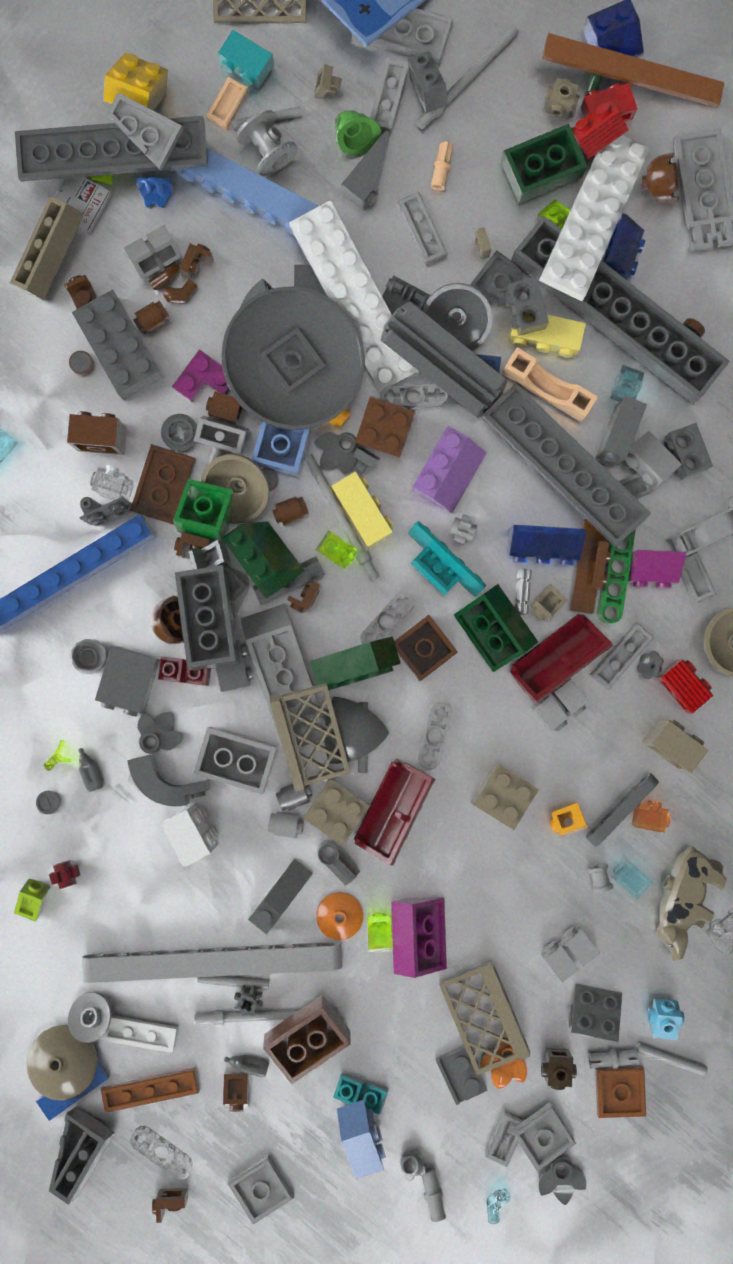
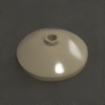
M239 454L219 456L207 465L202 474L201 482L233 490L229 522H249L258 517L268 504L270 496L268 479L261 467L248 457ZM237 481H241L243 483V487H240L237 484Z
M733 607L725 609L714 616L704 634V650L708 660L715 669L730 677H733Z
M58 1025L43 1031L33 1041L27 1055V1073L33 1087L41 1095L52 1100H68L78 1096L88 1088L94 1079L98 1062L93 1042L85 1043L75 1039L68 1025ZM55 1060L59 1063L58 1069H55L53 1066Z

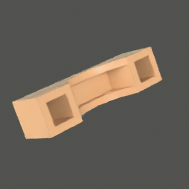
M518 347L502 372V375L580 423L587 416L598 396L578 384H570L556 378L546 371L536 358Z

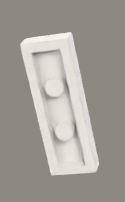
M111 1015L110 1026L102 1037V1041L173 1053L178 1026Z

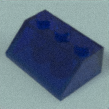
M513 525L508 530L507 558H512L513 563H527V559L536 560V564L548 565L550 561H559V565L574 566V562L581 560L586 529Z

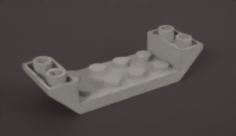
M285 603L240 618L245 640L277 733L278 729L269 696L277 693L280 696L313 687ZM314 693L309 701L319 706ZM296 698L286 701L288 709L296 713L303 703ZM306 705L301 716L312 721L318 710ZM321 713L315 723L327 728L324 716ZM298 719L293 729L303 735L309 724ZM312 727L307 738L318 742L324 732ZM304 741L301 747L309 745V743Z

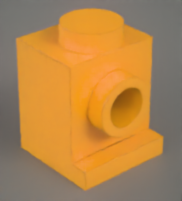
M578 803L551 812L553 819L549 821L554 834L559 833L561 837L580 830L588 829ZM565 819H572V825L565 826Z

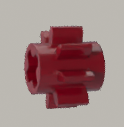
M70 860L53 865L54 872L49 874L52 885L58 884L59 889H63L76 884V877H79L81 874L78 864L72 866Z

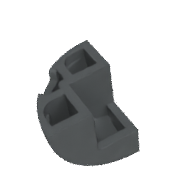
M340 697L332 698L331 702L347 762L369 754L386 739L389 731L374 713L354 701ZM326 715L325 722L329 724L331 718ZM328 735L324 740L325 747L333 750L337 740ZM335 757L330 761V764L343 763Z

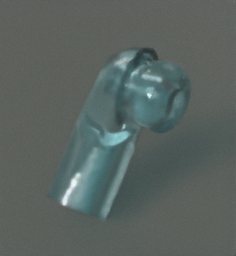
M498 1189L487 1198L488 1223L497 1224L500 1222L499 1209L511 1199L510 1192L507 1189Z

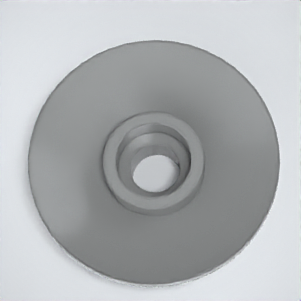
M86 993L78 997L72 1004L68 1014L69 1030L73 1037L80 1042L91 1043L99 1040L107 1032L111 1023L110 1005L102 995L97 993ZM95 1014V1020L93 1022L92 1017Z

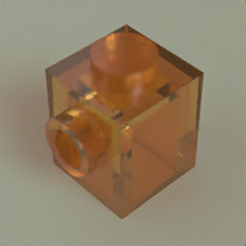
M648 800L647 804L640 803L634 809L631 825L636 828L665 833V828H668L670 825L671 815L668 814L669 809L662 807V802Z

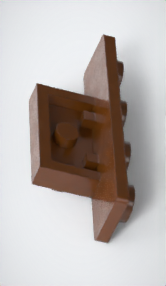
M584 519L570 610L593 614L597 591L601 590L602 586H605L607 583L608 572L604 571L606 563H609L611 558V549L608 548L609 542H605V537L587 519Z

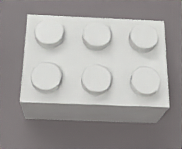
M197 803L176 813L160 824L184 868L209 855L219 844L217 842L219 840L217 831L214 827H209L206 821L208 815L203 806L199 807Z

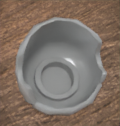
M84 639L77 642L71 650V663L82 674L99 672L106 664L107 651L98 640Z

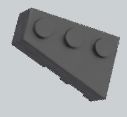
M77 1106L65 1115V1127L60 1138L59 1154L55 1160L49 1187L50 1193L68 1205L82 1192L115 1134L114 1131Z

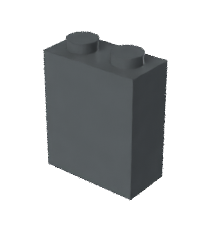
M624 396L615 406L595 457L601 459L600 462L610 467L618 466L627 458L647 407L646 403Z
M111 645L95 701L101 702L100 706L114 710L115 706L124 709V714L137 717L138 713H144L161 659Z

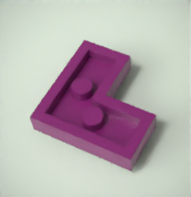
M200 349L172 385L175 391L191 402L205 384L222 394H227L230 390L224 377L222 365Z

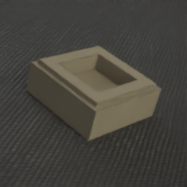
M485 228L477 229L474 241L480 258L485 259L490 257L492 248Z

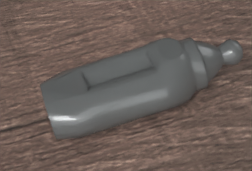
M79 748L78 769L86 789L92 792L102 788L103 780L95 761L84 753L83 748Z
M235 1055L230 1058L226 1056L224 1058V1062H229L239 1072L266 1077L269 1062L264 1059L248 1055Z

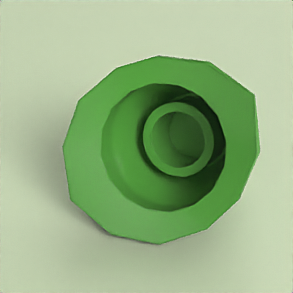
M345 110L335 118L336 142L340 149L348 155L361 156L367 154L381 137L382 131L377 121L363 113H358L355 110Z

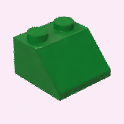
M188 479L173 519L177 532L207 538L211 541L223 540L222 537L225 536L230 521L233 490Z

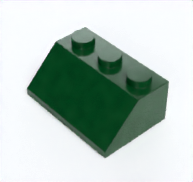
M268 521L240 524L222 537L225 540V544L266 599L305 571Z
M499 584L454 614L493 672L518 658L538 643V640Z

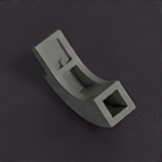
M154 754L127 760L131 777L137 788L156 803L173 807L185 806L190 803L188 795L191 794L192 798L205 796V791L210 789L209 779L186 785L169 783L159 773Z

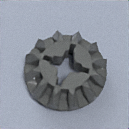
M171 415L164 421L161 427L162 440L170 449L178 452L188 450L196 443L194 438L197 424L188 415ZM176 424L182 430L186 429V432L183 434L184 441L179 436L174 437V434L177 433Z

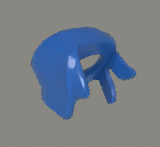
M157 177L137 178V188L142 195L144 205L149 207L155 204L161 208L165 207L173 190L172 179Z

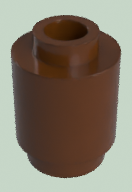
M159 300L156 303L151 302L135 312L136 318L133 321L140 332L145 330L146 333H149L166 322L165 319L169 318V315Z
M295 496L275 504L276 509L272 510L276 522H281L283 526L304 518V515L309 514L302 496L299 498Z

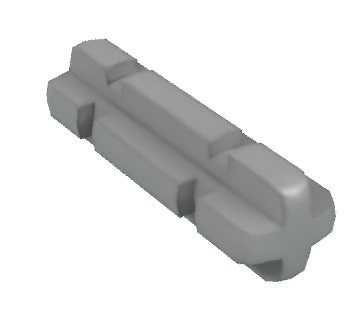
M524 568L519 569L517 574L519 582H517L515 601H517V604H515V609L520 615H526L529 611L527 601L530 599L531 583L529 579H531L532 571Z

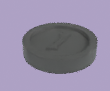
M50 790L40 793L36 799V807L43 814L56 812L61 803L59 795Z

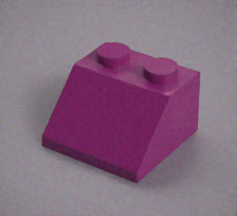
M636 550L632 552L628 583H633V587H648V584H657V588H671V585L677 584L680 581L686 552Z

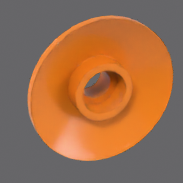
M336 892L326 896L317 908L316 920L318 927L324 935L331 939L345 940L351 938L360 930L363 923L361 904L355 897L344 892ZM337 914H342L344 916V920L338 922L336 921L335 916Z

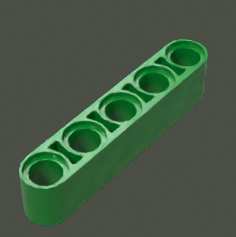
M636 529L624 540L626 543L624 550L618 547L615 548L609 542L608 548L611 549V558L609 563H606L604 571L608 572L607 583L605 586H602L597 611L599 620L604 624L616 623L622 618ZM614 561L621 563L622 571L620 573L613 570L612 563ZM610 584H615L618 587L619 592L617 596H612L609 593L608 588ZM607 607H611L615 611V616L612 620L605 616V609Z

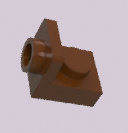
M190 243L179 267L181 276L191 279L193 273L196 274L199 270L201 263L199 259L212 264L214 259L210 249L202 244H197L196 246Z
M86 275L74 276L69 279L68 283L64 284L76 309L98 298Z
M182 532L181 537L176 539L174 550L177 551L176 555L178 557L184 558L187 545L190 546L189 550L193 548L203 549L211 544L212 541Z
M314 581L310 585L306 584L300 595L303 597L302 602L288 596L287 600L291 602L290 607L303 613L304 609L310 611L322 586Z
M224 1074L223 1105L225 1108H229V1112H243V1108L249 1107L248 1074Z
M188 1188L159 1189L156 1199L152 1200V1214H156V1223H162L165 1209L178 1211L185 1208L188 1200Z

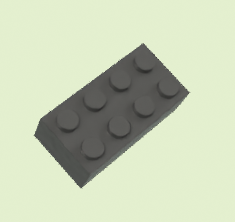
M113 289L72 312L116 392L123 400L164 378Z
M219 565L175 572L187 668L195 671L240 664L228 575L225 567Z

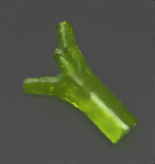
M60 741L56 751L44 763L46 770H52L58 763L71 762L70 758L63 757L61 754L65 741Z

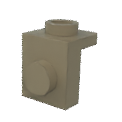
M550 584L530 605L534 608L532 612L541 621L543 619L549 621L568 600Z

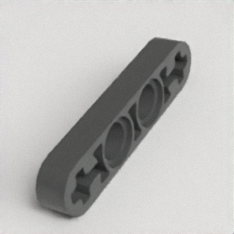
M651 772L644 775L590 830L586 839L594 847L602 843L658 785L659 780Z

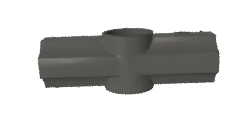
M317 556L300 563L305 571L295 578L292 586L282 587L267 599L256 585H253V590L260 604L287 592L294 591L298 587L325 575Z

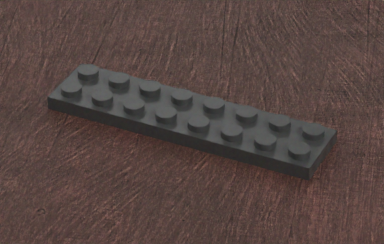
M204 117L168 118L182 125L183 131L162 170L208 167ZM115 123L15 131L18 179L21 182L159 171Z
M517 383L482 415V418L615 548L651 515V512Z

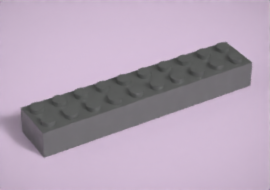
M543 215L514 251L511 261L529 276H537L539 284L692 404H695L702 398L730 361L602 260L583 301L539 281L562 230Z

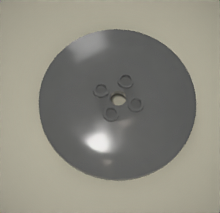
M303 287L273 288L248 300L231 319L222 344L221 358L224 377L237 402L256 419L281 429L304 430L321 426L331 421L351 403L363 379L365 367L364 347L355 323L347 312L331 298ZM290 355L297 357L299 365L296 367L289 366L286 363V358Z

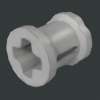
M597 864L587 868V872L591 874L594 886L592 887L593 893L613 889V884L609 882L607 874L608 864Z

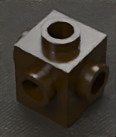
M546 1050L545 1062L541 1063V1077H544L547 1085L555 1090H564L565 1087H572V1079H576L577 1067L576 1064H573V1056L570 1051Z

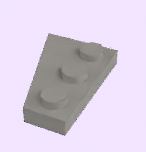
M118 93L107 115L148 159L162 171L183 131L182 125Z

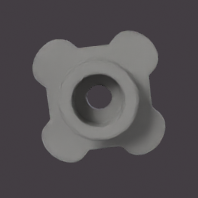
M414 1151L411 1156H403L400 1160L401 1170L408 1181H412L415 1176H423L426 1173V1167L423 1166L421 1161L422 1155L418 1151Z

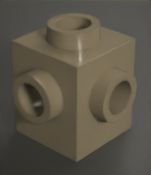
M557 78L554 87L549 86L545 100L549 101L545 113L567 120L571 109L576 110L580 96L576 95L579 85L574 84L569 79Z

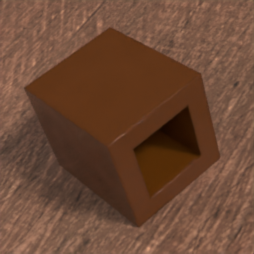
M214 391L213 397H209L206 404V411H208L209 417L238 425L243 407L237 402L235 397Z

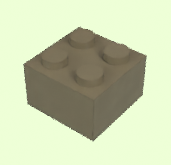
M658 719L642 742L678 770L692 774L709 751L703 746L705 742L694 734L691 736L685 733V727L676 720Z
M495 762L471 803L515 830L539 789Z
M332 778L326 783L303 819L343 846L370 807V803Z

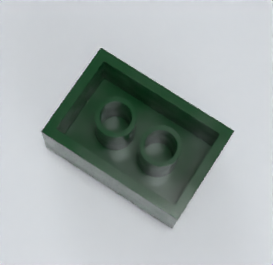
M569 123L504 150L501 164L519 204L583 178L587 168Z
M393 636L311 660L310 664L316 684L326 683L329 691L394 671L392 666L399 665L401 662Z

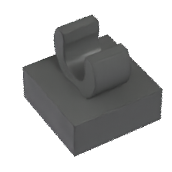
M360 446L353 454V457L359 460L354 470L362 474L368 466L371 468L376 467L381 458Z

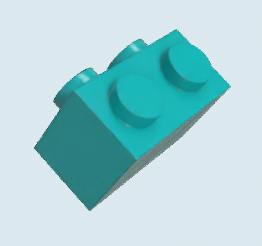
M235 30L231 31L218 52L221 67L228 73L234 72L250 86L253 84L260 88L274 66L272 53Z

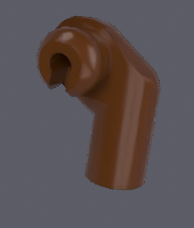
M175 261L165 266V270L149 280L154 290H158L167 284L179 272V265Z
M188 279L182 288L166 287L162 294L169 303H185L198 286Z

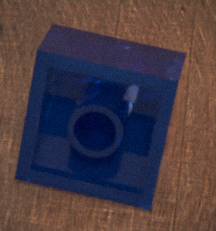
M623 0L587 16L582 31L588 44L633 57L643 54L644 48L640 19L631 0Z
M622 213L609 241L603 262L627 280L630 275L634 276L638 261H635L637 253L641 254L646 240L642 239L645 230L627 214Z

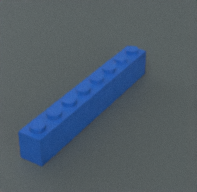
M140 514L0 598V632L157 538L145 517Z

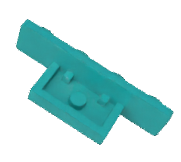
M417 521L409 530L408 534L424 548L413 559L411 564L444 596L457 582L463 585L474 597L486 587L480 576L472 572L462 559L452 553L444 542L431 533L427 526Z

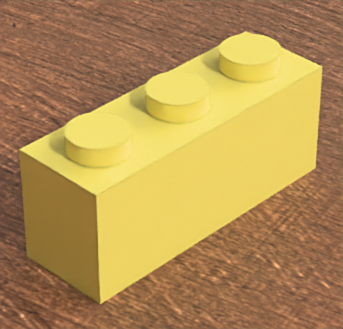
M525 314L522 316L525 322H534L531 315ZM547 314L549 323L544 330L518 336L517 330H513L511 326L508 341L513 342V345L522 348L527 346L536 347V350L539 352L549 353L553 351L558 352L562 357L572 358V356L576 357L580 351L586 323Z
M355 471L332 485L331 488L369 549L391 536V528L394 526L387 515L382 516L379 511L381 504L376 496H370L367 488L369 485L364 476H358Z

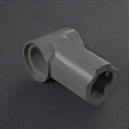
M325 840L319 844L317 852L320 862L325 864L345 886L351 883L360 873V870L333 841ZM326 847H331L335 850L334 855L330 858H325L321 854L322 850Z

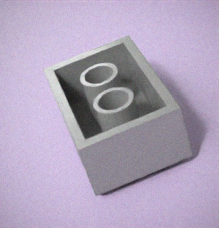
M207 727L193 774L263 794L266 790L278 746L214 727Z

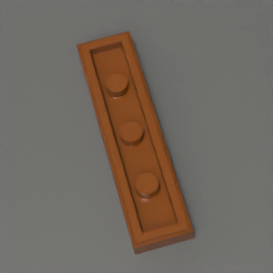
M195 1067L103 1086L100 1089L105 1113L198 1094L200 1091Z

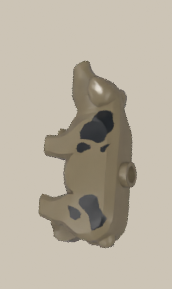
M692 846L679 854L671 875H667L663 883L665 892L660 903V922L656 933L671 950L673 961L684 958L688 944V929L693 925H697L702 929L705 922L710 924L713 919L714 912L702 905L707 892L706 884L714 885L718 889L723 890L727 880L723 875V865L719 861L708 859Z

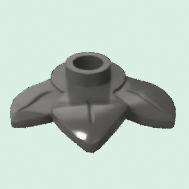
M328 432L319 436L314 441V444L324 451L320 458V468L332 470L339 466L344 474L349 473L356 463V458L353 457L358 448V443H355L356 437L348 432L340 435ZM349 441L351 446L345 449L342 447V443Z
M144 712L138 720L137 728L141 734L139 746L145 753L154 754L160 749L171 750L182 741L183 735L173 731L174 717L172 712L161 713L154 719L150 714ZM150 737L155 739L156 743L154 746H149L147 743Z
M559 1156L550 1163L549 1170L542 1173L538 1184L541 1196L553 1192L562 1204L567 1205L574 1193V1189H586V1178L582 1171L573 1167L569 1158ZM565 1165V1169L562 1171L557 1170V1167Z

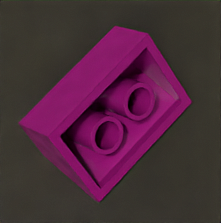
M444 897L406 898L392 901L394 974L416 978L447 969Z

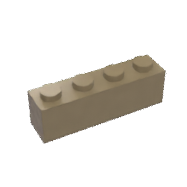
M50 196L10 283L44 301L84 215L69 204Z

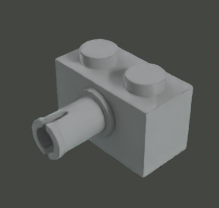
M204 415L200 417L194 441L211 447L206 467L215 458L224 455L225 451L241 454L249 428Z

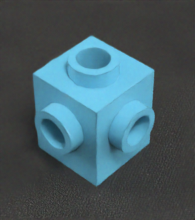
M654 999L652 1008L648 1009V1023H650L653 1038L677 1040L680 1026H683L685 1021L684 1012L680 1010L678 1001Z

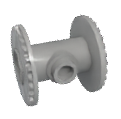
M269 109L260 111L248 118L236 134V140L240 145L253 142L256 148H259L263 159L258 164L257 171L262 176H269L280 171L291 162L298 149L297 145L291 141L280 144L282 134L276 127H273L276 121V114Z

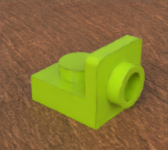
M28 879L19 892L14 914L36 922L40 916L43 902L50 890V886L40 881Z

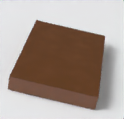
M151 444L130 511L175 525L173 519L188 479H191L197 459Z

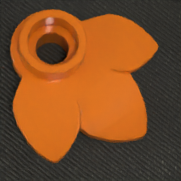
M505 1042L500 1043L497 1050L498 1054L503 1056L507 1050L514 1054L511 1045ZM485 1053L481 1059L480 1067L489 1064L492 1055ZM521 1058L489 1070L491 1071L492 1082L497 1089L507 1086L512 1078L523 1083L527 1076V1066Z

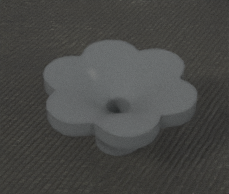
M651 651L649 654L641 656V663L638 665L637 670L644 679L649 680L652 676L656 677L660 674L664 660L659 656L658 652Z

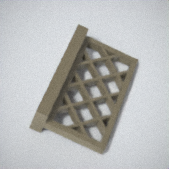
M213 0L214 23H306V0H289L283 7L277 0H265L260 7L253 0H242L237 7L230 0ZM226 1L234 10L228 16H219V7ZM248 1L257 9L251 16H245L240 11ZM271 1L280 9L274 16H268L263 11ZM295 1L301 7V16H291L286 9Z
M326 683L280 696L279 693L269 696L295 792L305 789L304 786L350 774ZM324 692L325 700L321 706L309 701L314 693ZM296 698L303 703L296 713L288 709L286 701ZM326 704H327V706H328V710H329V711H327V710L324 709L325 706H326ZM306 705L318 710L312 721L301 716ZM321 713L331 718L327 728L315 723ZM298 719L309 724L303 735L293 729ZM312 727L324 732L318 743L307 738ZM327 735L337 740L333 750L321 745ZM304 741L315 746L309 757L300 753L299 750ZM318 749L330 754L324 765L313 759ZM335 757L343 762L344 768L333 770L327 766L332 758ZM310 763L321 768L317 775L307 778L305 770Z
M492 960L480 967L439 983L476 1075L519 1058L522 1060L530 1057V1049ZM481 973L484 980L481 990L468 985L471 976ZM467 978L466 983L461 982V980ZM455 983L464 987L460 998L457 999L449 995L446 986ZM485 987H487L489 994L484 992ZM466 988L479 994L475 1006L462 1001ZM482 995L492 999L494 1005L491 1013L478 1008ZM452 1001H454V1002L457 1003L456 1008L454 1007V1004H453ZM460 1004L473 1010L469 1022L459 1018L457 1011ZM495 1009L498 1013V1016L493 1014ZM476 1011L489 1017L484 1029L471 1023ZM491 1018L502 1023L503 1029L500 1036L487 1030ZM462 1024L467 1026L465 1031L463 1029ZM469 1027L482 1032L478 1044L468 1040L466 1035ZM504 1033H506L508 1039L503 1037ZM485 1034L498 1039L494 1052L481 1046ZM501 1041L511 1045L514 1054L506 1057L498 1054L497 1050ZM471 1046L476 1048L475 1053H473ZM479 1050L492 1055L489 1064L479 1067L476 1060Z

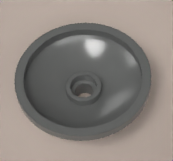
M451 283L438 288L430 295L423 308V312L471 351L478 348L486 340L492 327V310L487 298L477 288L468 284ZM459 312L461 316L455 319L452 317V314Z

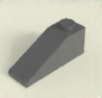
M387 130L341 184L342 193L363 210L368 204L371 206L379 195V185L389 146L390 133Z
M294 858L250 914L248 920L267 935L313 873Z

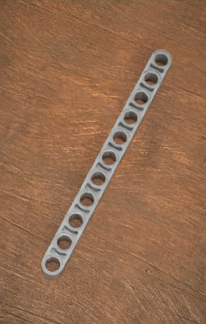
M340 942L101 953L82 956L83 982L86 983L331 971L342 968V948Z

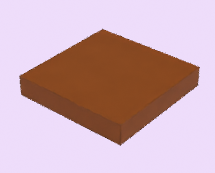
M619 1066L617 1069H612V1067L595 1068L598 1118L646 1117L645 1070L643 1066Z

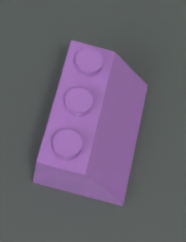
M447 426L415 481L412 492L452 514L487 453L468 436Z

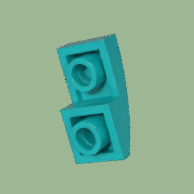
M341 1074L333 1098L346 1104L364 1100L367 1109L372 1108L373 1112L379 1115L382 1113L389 1090L374 1083Z

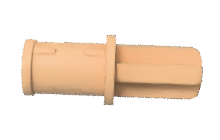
M448 141L440 143L437 160L433 163L435 169L430 186L438 191L445 190L447 174L451 170L450 160L453 144Z

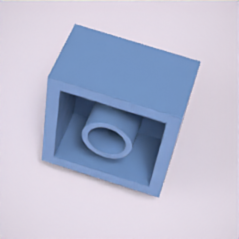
M262 422L252 460L262 468L299 477L311 430L281 429Z
M364 1100L337 1108L341 1142L355 1178L359 1179L383 1171L382 1159H385L386 1155L382 1143L379 1144V1142L383 1141L380 1129L373 1124L376 1123L372 1108L367 1109Z

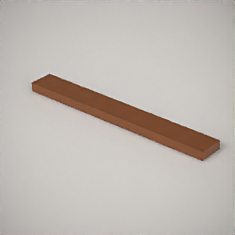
M548 33L546 36L542 60L715 108L721 103L724 82L555 34Z

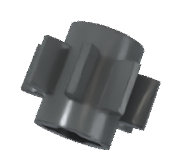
M254 984L251 988H246L242 985L241 993H235L234 999L237 1002L234 1009H239L242 1012V1016L249 1013L255 1016L256 1007L262 1008L263 1001L259 1000L263 992H258Z

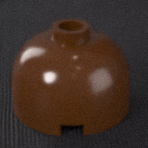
M674 152L654 158L647 167L646 175L642 176L643 190H648L650 197L656 202L672 203L679 201V196H674V192L679 190L676 162L671 163V158L675 157Z
M171 596L160 601L154 607L150 624L153 633L161 641L168 644L184 643L179 601L177 596Z

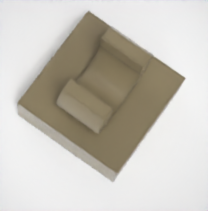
M324 64L317 73L314 96L323 98L327 92L336 94L337 89H340L342 79L332 76V66Z

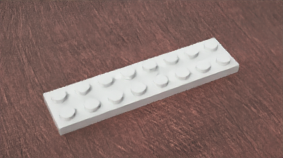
M622 135L595 155L539 281L583 301L650 148Z
M331 200L289 222L294 236L327 297L338 303L355 323L363 342L365 368L378 392L380 393L385 387L393 386L419 372L381 341L384 325L392 315Z

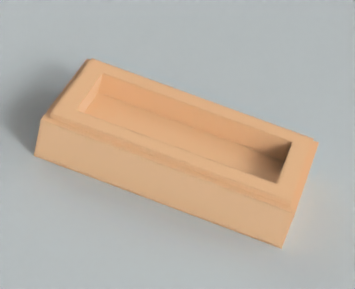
M228 76L209 109L206 119L227 130L246 98L249 87Z

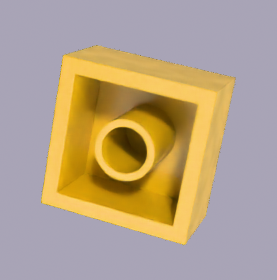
M124 53L105 74L104 101L112 104L117 94L120 93L154 110L166 95L168 69L160 67L156 63L140 59L136 55Z

